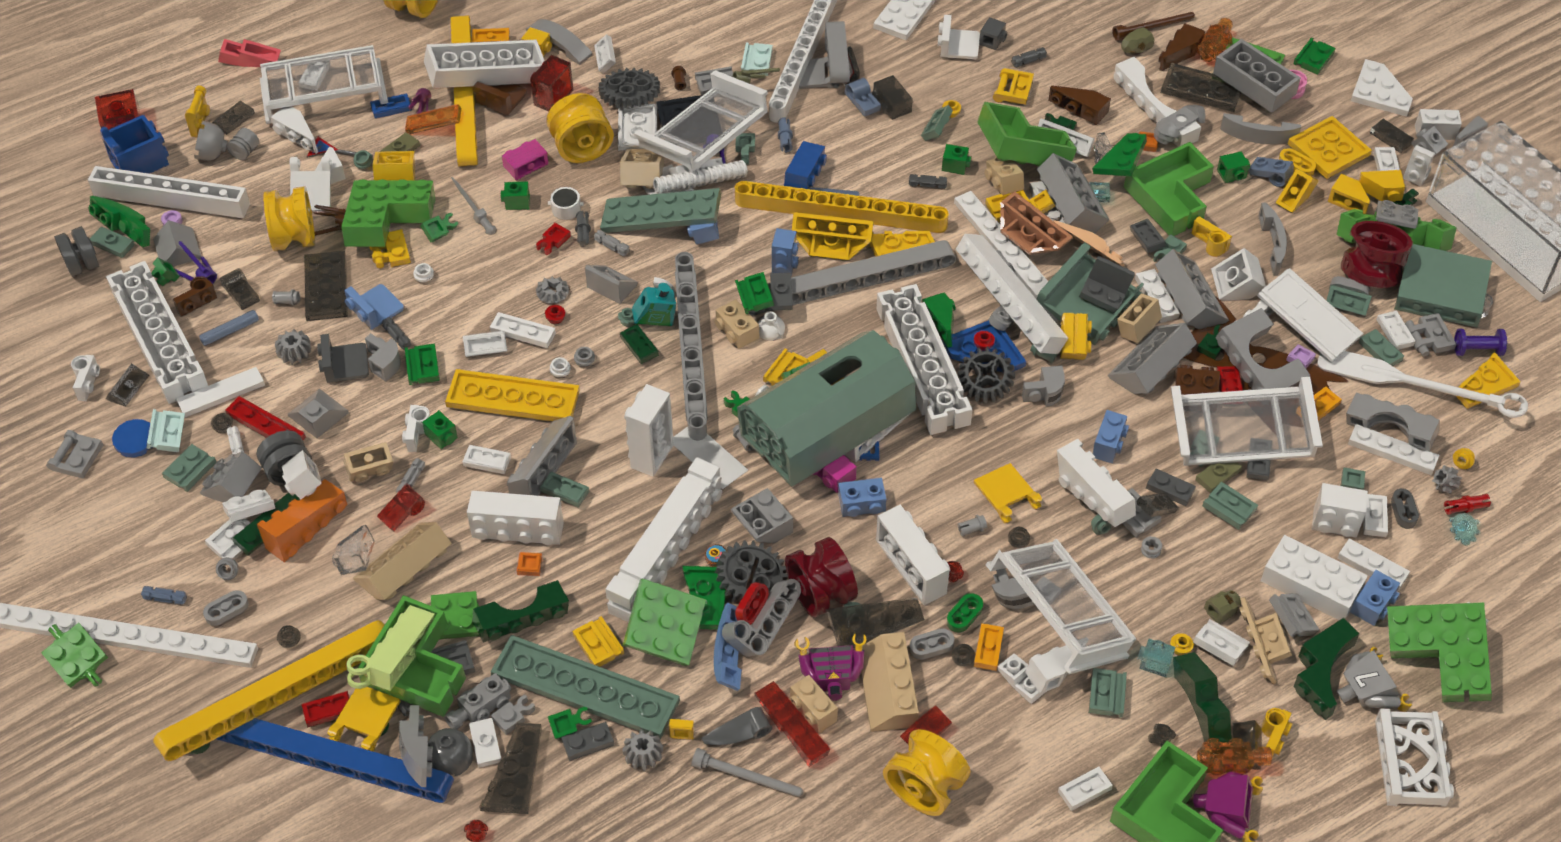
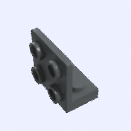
M1098 256L1079 297L1115 313L1120 308L1135 276V272Z

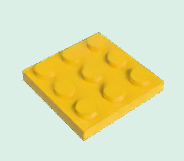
M1333 116L1288 140V145L1292 149L1307 156L1316 163L1315 169L1326 179L1369 157L1372 152L1366 144Z

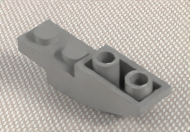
M410 705L409 721L399 720V749L408 773L421 787H426L427 777H432V762L427 761H432L433 746H428V736H423V731L419 730L424 729V715H419V705Z

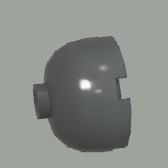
M454 728L441 729L428 740V746L433 747L432 761L427 762H432L433 769L458 776L471 765L473 761V748L469 738L462 731Z

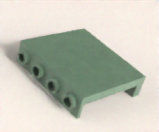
M1084 242L1039 291L1036 300L1059 321H1061L1063 313L1088 314V321H1092L1091 333L1087 334V340L1096 345L1100 339L1102 341L1105 340L1110 333V327L1115 328L1118 325L1117 319L1142 293L1141 289L1144 283H1141L1137 288L1130 284L1120 308L1115 313L1080 298L1079 295L1096 259L1088 254L1091 246Z
M1413 244L1403 270L1394 310L1422 316L1439 313L1442 320L1478 328L1483 312L1492 261Z

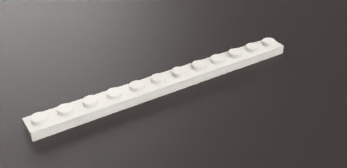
M0 603V628L53 636L48 631L49 627L55 631L52 625L57 624L64 633L79 622L98 644L248 668L252 667L258 651L256 643Z

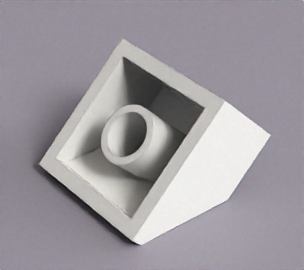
M1245 248L1211 268L1218 297L1221 301L1251 299L1266 287L1258 258Z

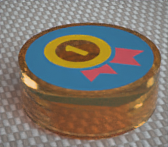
M719 544L709 546L705 551L707 564L717 567L718 559L723 551L726 552V548Z

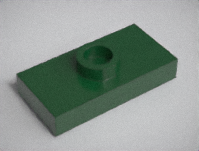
M638 324L620 332V338L640 364L659 356V351Z

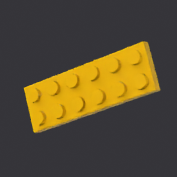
M456 369L445 404L449 408L554 421L568 416L573 417L580 388L579 385Z

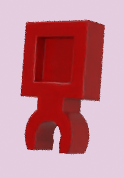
M554 223L542 234L543 239L536 243L537 250L539 251L545 247V255H549L552 252L553 246L560 248L571 237V231Z

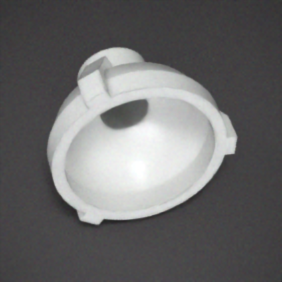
M767 312L757 322L759 324V337L768 341L782 339L785 333L783 320L776 313Z

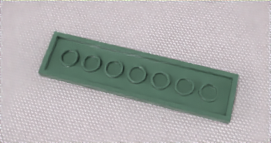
M514 635L510 636L491 670V676L496 673L501 680L504 678L510 684L578 709L588 707L589 710L586 712L637 731L642 729L645 734L651 730L653 736L658 735L660 739L680 702V696Z

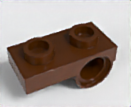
M202 276L195 277L190 282L191 290L173 298L177 313L181 317L217 299L214 286L210 280Z

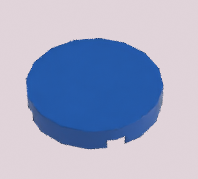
M133 419L119 425L112 436L115 450L121 453L122 456L131 458L146 454L147 450H149L147 449L150 422L143 419Z

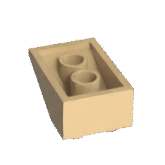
M626 149L620 161V185H626V188L645 186V188L653 189L654 178H660L663 175L665 157L647 149Z

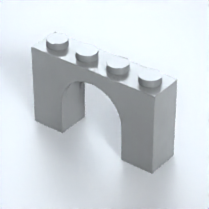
M1262 308L1222 328L1216 336L1217 342L1225 350L1231 363L1237 367L1243 380L1249 384L1252 390L1299 387L1301 377L1310 376L1299 359L1278 369H1268L1257 364L1251 357L1249 343L1267 334L1274 325ZM1265 400L1261 402L1263 405L1271 402V400Z

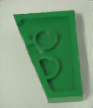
M1127 133L1092 168L1093 174L1132 176L1147 142L1146 134Z
M682 566L689 594L706 599L699 625L700 629L718 630L725 607L726 589H720L721 582L716 581L718 574L715 573L717 567Z

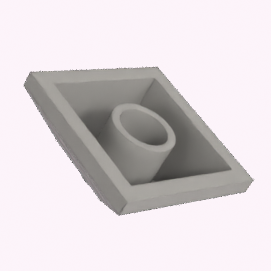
M319 388L289 412L288 417L315 438H319L349 412Z

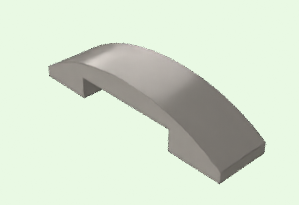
M539 19L526 28V32L532 27L550 33V41L566 52L567 58L579 65L592 56L590 49L577 36L553 21Z
M1226 113L1223 114L1220 130L1238 139L1271 145L1287 144L1289 138L1299 134L1301 129L1300 124L1282 122L1281 127L1243 122V116Z
M1265 202L1261 203L1258 217L1262 231H1270L1274 247L1270 257V265L1273 276H1278L1286 253V233L1276 212Z

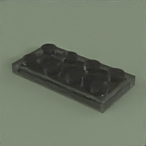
M1171 63L1161 87V93L1231 112H1235L1242 93L1213 73Z
M345 250L304 255L306 321L348 317V307L345 303L346 295L344 291L347 289Z

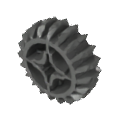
M988 346L985 348V352H982L980 348L977 349V354L971 351L969 353L970 358L965 356L963 358L964 363L959 365L961 371L958 372V377H960L959 380L961 385H963L964 392H968L969 398L975 395V401L977 402L980 398H983L985 404L988 402V398H991L992 402L996 401V396L1001 399L1004 398L1003 392L1009 393V387L1014 385L1012 379L1015 378V373L1012 372L1014 371V365L1010 364L1011 359L1005 358L1004 352L998 355V349L996 348L993 352H990ZM998 366L1004 373L1002 380L998 379V375L995 374ZM971 370H974L978 376L975 384L969 378Z

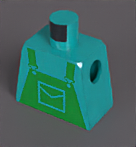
M660 283L658 288H644L632 306L634 323L658 326L673 325L676 310L674 291L670 289L667 283Z

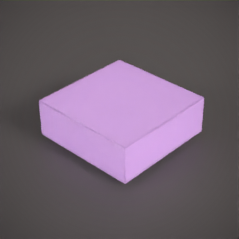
M1298 344L1289 353L1286 361L1292 362L1299 359L1303 366L1307 368L1315 359L1316 353Z

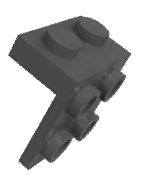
M329 334L320 335L321 343L317 344L318 354L322 356V360H318L320 373L324 372L327 383L365 378L369 375L365 343L332 347Z

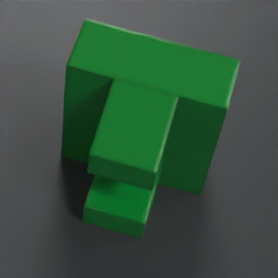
M158 257L153 262L155 268L151 274L153 277L158 278L156 281L158 284L164 286L171 280L176 282L180 277L171 263Z

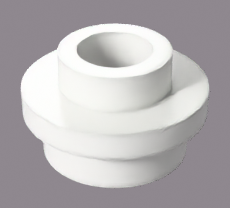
M421 263L415 267L413 275L415 280L427 282L433 278L434 271L429 264Z
M555 358L550 364V373L555 377H565L571 371L570 363L565 358Z

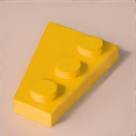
M884 231V234H874L872 232V240L869 244L877 257L935 241L930 231H905L903 234H892V231Z

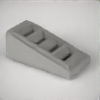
M1480 116L1475 117L1456 136L1452 150L1456 152L1484 138L1488 123Z

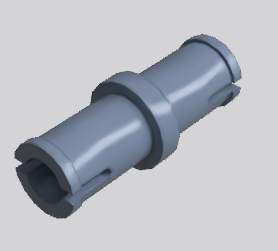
M784 117L778 121V139L780 140V150L787 153L793 149L791 140L793 132L790 129V120L787 119L786 123V118Z

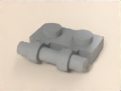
M1439 313L1420 317L1417 325H1414L1412 320L1405 323L1416 341L1414 347L1417 352L1421 353L1422 357L1430 354L1428 350L1430 347H1432L1435 353L1454 350L1456 347V343ZM1424 333L1426 338L1422 339L1420 334Z

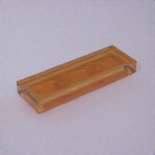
M459 104L407 116L405 131L408 134H414L460 123L462 108Z

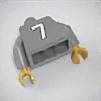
M1372 647L1369 652L1353 655L1346 667V671L1343 673L1348 685L1337 690L1343 703L1356 697L1362 707L1397 708L1402 712L1410 709L1412 704L1405 703L1409 695L1402 694L1400 698L1398 697L1397 686L1381 663L1383 654L1376 655V647Z

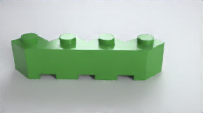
M1353 209L1341 213L1336 235L1344 238L1346 242L1355 243V239L1350 236L1352 226L1362 221H1377L1376 212L1374 215L1363 214V210ZM1418 217L1416 228L1391 224L1405 231L1411 237L1413 244L1444 251L1452 249L1457 227L1440 219H1432V222L1421 221L1420 217Z

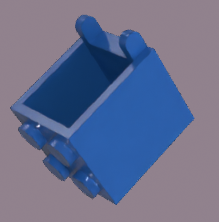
M141 115L109 130L107 127L100 129L108 157L115 169L150 174L169 165L167 160L169 153L166 147L162 145L165 142L160 132H156L152 120L148 121L145 115Z

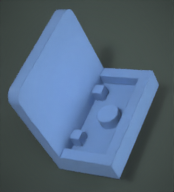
M383 284L377 285L361 296L352 286L344 290L347 307L353 310L358 318L371 330L381 325L383 319L387 317L392 318L404 310L403 304Z

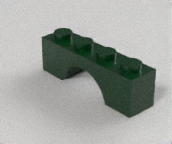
M556 580L537 587L535 600L523 609H506L494 601L473 608L472 621L483 643L490 640L495 641L501 636L518 633L524 628L538 626L545 621L563 617L565 614H568L569 600L559 581Z

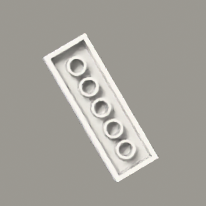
M537 40L427 44L424 64L432 88L474 86L478 81L486 85L543 83L547 67Z

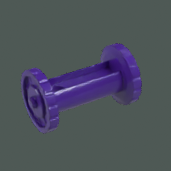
M1457 329L1455 332L1454 341L1456 343L1455 353L1457 356H1464L1466 349H1495V353L1498 356H1504L1506 353L1507 334L1504 329H1497L1495 336H1466L1464 329Z

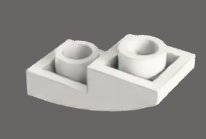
M1012 654L998 666V670L1008 683L1032 704L1044 693L1040 694L1025 673L1028 664L1016 654Z

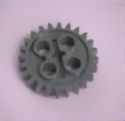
M625 68V71L618 69L617 73L612 71L611 75L606 74V78H601L598 87L600 98L604 99V103L609 102V106L616 104V108L622 105L623 109L627 106L633 108L634 105L641 107L642 103L647 105L648 101L653 102L654 98H657L660 93L658 76L655 77V73L650 74L649 70L643 72L642 68L638 71L636 68L632 70Z
M743 540L741 546L735 542L733 548L728 546L726 552H722L716 564L715 573L718 574L716 581L721 582L719 588L727 589L725 596L732 594L733 602L737 599L742 600L747 591L746 584L755 559H758V564L751 584L754 582L765 584L770 592L777 582L788 579V575L785 574L786 566H782L784 559H777L779 553L772 554L771 546L764 549L763 543L756 546L755 541L752 540L751 545H748Z

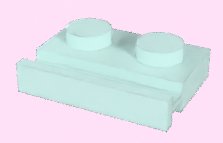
M746 42L741 71L769 69L773 45L759 43L749 45ZM762 73L760 75L768 76V73Z
M153 409L147 449L154 447L157 450L179 452L185 413L165 410L157 412L156 409Z

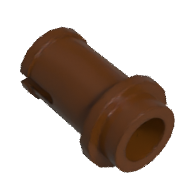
M675 66L671 71V75L674 78V87L676 90H684L687 86L685 81L686 70L682 66Z

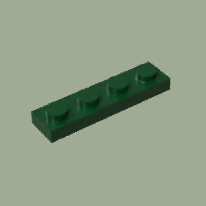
M288 492L274 504L275 509L262 513L236 534L232 541L249 556L263 544L257 523L262 520L265 522L272 519L271 514L277 510L284 511L289 507V502L294 499L300 500V498L296 494L292 496Z

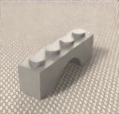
M1356 393L1346 413L1347 424L1352 426L1358 424L1370 429L1379 423L1396 424L1404 429L1411 446L1429 452L1440 428V420L1432 415H1423L1411 408H1402L1389 401L1375 399L1368 394Z

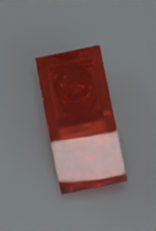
M935 705L902 733L900 737L909 745V735L912 731L921 729L940 735L952 722Z

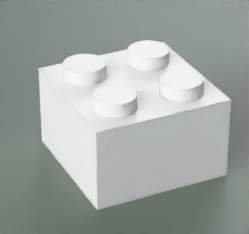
M1322 483L1314 506L1312 530L1339 534L1345 537H1357L1366 514L1368 491Z

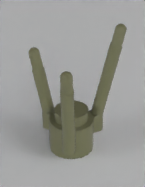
M780 68L734 71L732 77L750 84L751 79L766 77L760 74L779 72Z

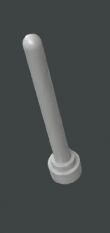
M697 748L691 764L693 767L702 769V767L707 768L708 766L797 797L803 795L801 787L711 758V755L707 754L706 750Z

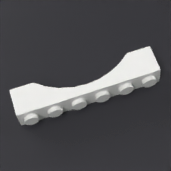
M1135 57L1116 64L1114 72L1115 82L1132 97L1136 104L1156 124L1161 119L1176 112V110L1160 102L1149 90L1145 79V67ZM1183 116L1176 117V119L1180 122H1184L1187 120ZM1196 121L1179 130L1180 136L1175 138L1172 143L1179 147L1188 142H1197L1201 126Z

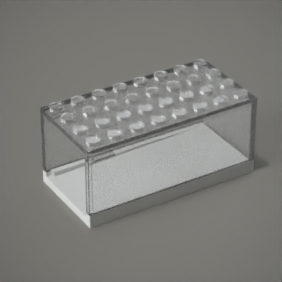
M1499 121L1443 152L1426 203L1451 225L1457 227L1460 233L1539 302L1561 290V169L1503 121Z

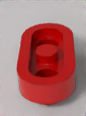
M754 582L749 586L735 610L737 621L744 620L750 625L754 623L768 599L769 590L765 584Z

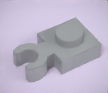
M526 695L521 696L516 705L508 702L491 715L494 723L505 735L525 722L523 715H529L535 711L534 703H531L529 706H523L528 702Z

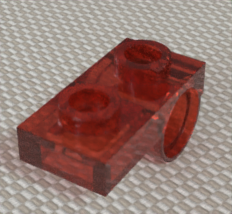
M406 483L377 517L394 532L409 515L415 516L423 510L425 506L424 498Z

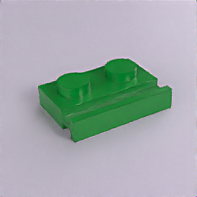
M1311 37L1296 56L1293 64H1299L1301 68L1318 75L1334 55L1336 48L1321 41L1315 42L1313 41L1314 38Z
M764 272L744 277V280L739 282L735 280L745 314H749L748 312L752 310L756 312L774 306Z
M435 343L414 346V349L405 348L409 385L415 382L421 384L440 381Z

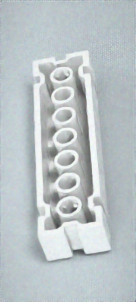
M143 261L130 266V271L125 273L120 270L107 275L106 278L111 291L168 404L176 402V398L184 396L189 391L194 392L208 386L204 372L198 361H196L195 355L152 276L147 263Z
M917 284L901 287V292L894 293L893 290L877 293V312L881 321L885 320L884 328L892 347L900 351L916 382V403L921 414L925 415V424L930 435L947 431V426L951 425L954 429L971 425L972 407L968 398L963 397L964 389L925 302L921 303L922 295Z
M696 457L689 467L686 477H682L621 565L618 575H615L606 587V598L609 600L607 603L609 614L629 623L640 580L643 578L658 584H662L665 581L667 571L670 567L675 566L678 561V555L687 548L692 534L698 532L703 518L709 516L711 512L710 505L718 502L722 495L720 467Z

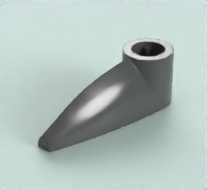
M755 707L702 737V741L704 744L725 745L741 742L753 737L758 739L770 733L772 726L762 708Z

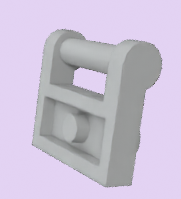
M67 430L64 435V441L54 457L49 459L46 466L55 472L84 478L103 447L102 440L79 435L72 430ZM71 444H76L65 464L60 463Z

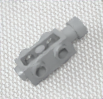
M496 673L484 678L477 686L471 690H466L457 698L459 708L445 714V721L450 728L458 729L463 726V722L467 719L471 723L487 719L491 711L496 708L500 709L509 702V699H511V686L506 679L503 678L501 680Z

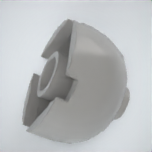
M203 121L202 124L205 127L204 129L200 128L195 150L199 151L198 155L194 154V158L212 161L218 158L222 151L226 152L228 141L224 140V132L218 125Z

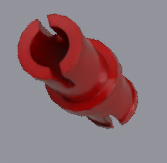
M1486 493L1472 497L1465 495L1461 499L1445 501L1444 507H1453L1444 510L1448 515L1458 512L1470 513L1474 509L1490 507L1491 501L1482 502L1483 500L1490 499Z

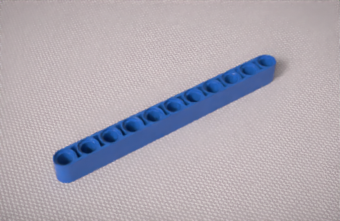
M256 718L216 738L220 741L438 803L445 802L454 782V778L450 774L432 768V777H427L426 787H421L408 773L401 759Z

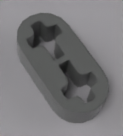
M1400 488L1395 490L1391 498V505L1396 521L1402 528H1413L1419 518L1413 495L1407 489Z

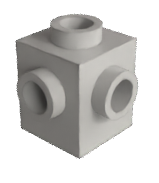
M1435 126L1429 130H1426V128L1422 129L1416 134L1417 139L1411 143L1414 147L1418 145L1434 152V155L1448 145Z

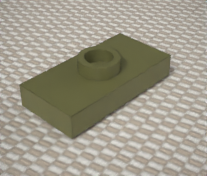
M405 132L379 152L414 151L420 146V142Z
M1238 462L1211 464L1199 473L1195 480L1211 493L1221 481L1226 483L1238 474L1242 466Z

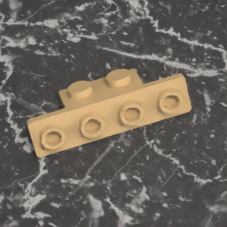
M1245 597L1240 598L1243 605L1239 607L1243 619L1248 620L1249 626L1246 627L1248 635L1256 643L1253 646L1256 657L1258 659L1261 658L1263 663L1260 666L1261 673L1264 679L1269 678L1272 684H1276L1277 680L1271 664L1293 656L1280 618L1277 613L1255 620L1249 602Z

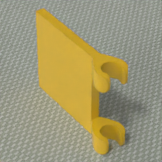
M1011 463L974 479V484L998 512L1003 523L1012 521L1010 517L1012 510L1008 506L1027 498L1033 509H1038L1042 506L1040 503L1042 501L1041 495L1029 486Z
M369 687L355 689L336 722L328 729L329 739L338 742L344 728L366 735L367 737L362 741L361 747L374 752L378 739L401 702L400 699Z

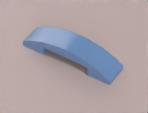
M727 603L722 612L716 634L714 673L717 683L738 691L740 689L742 669L737 667L739 651L727 643L722 636L723 627L727 623L737 621L735 615L737 606ZM735 628V633L738 636V630Z

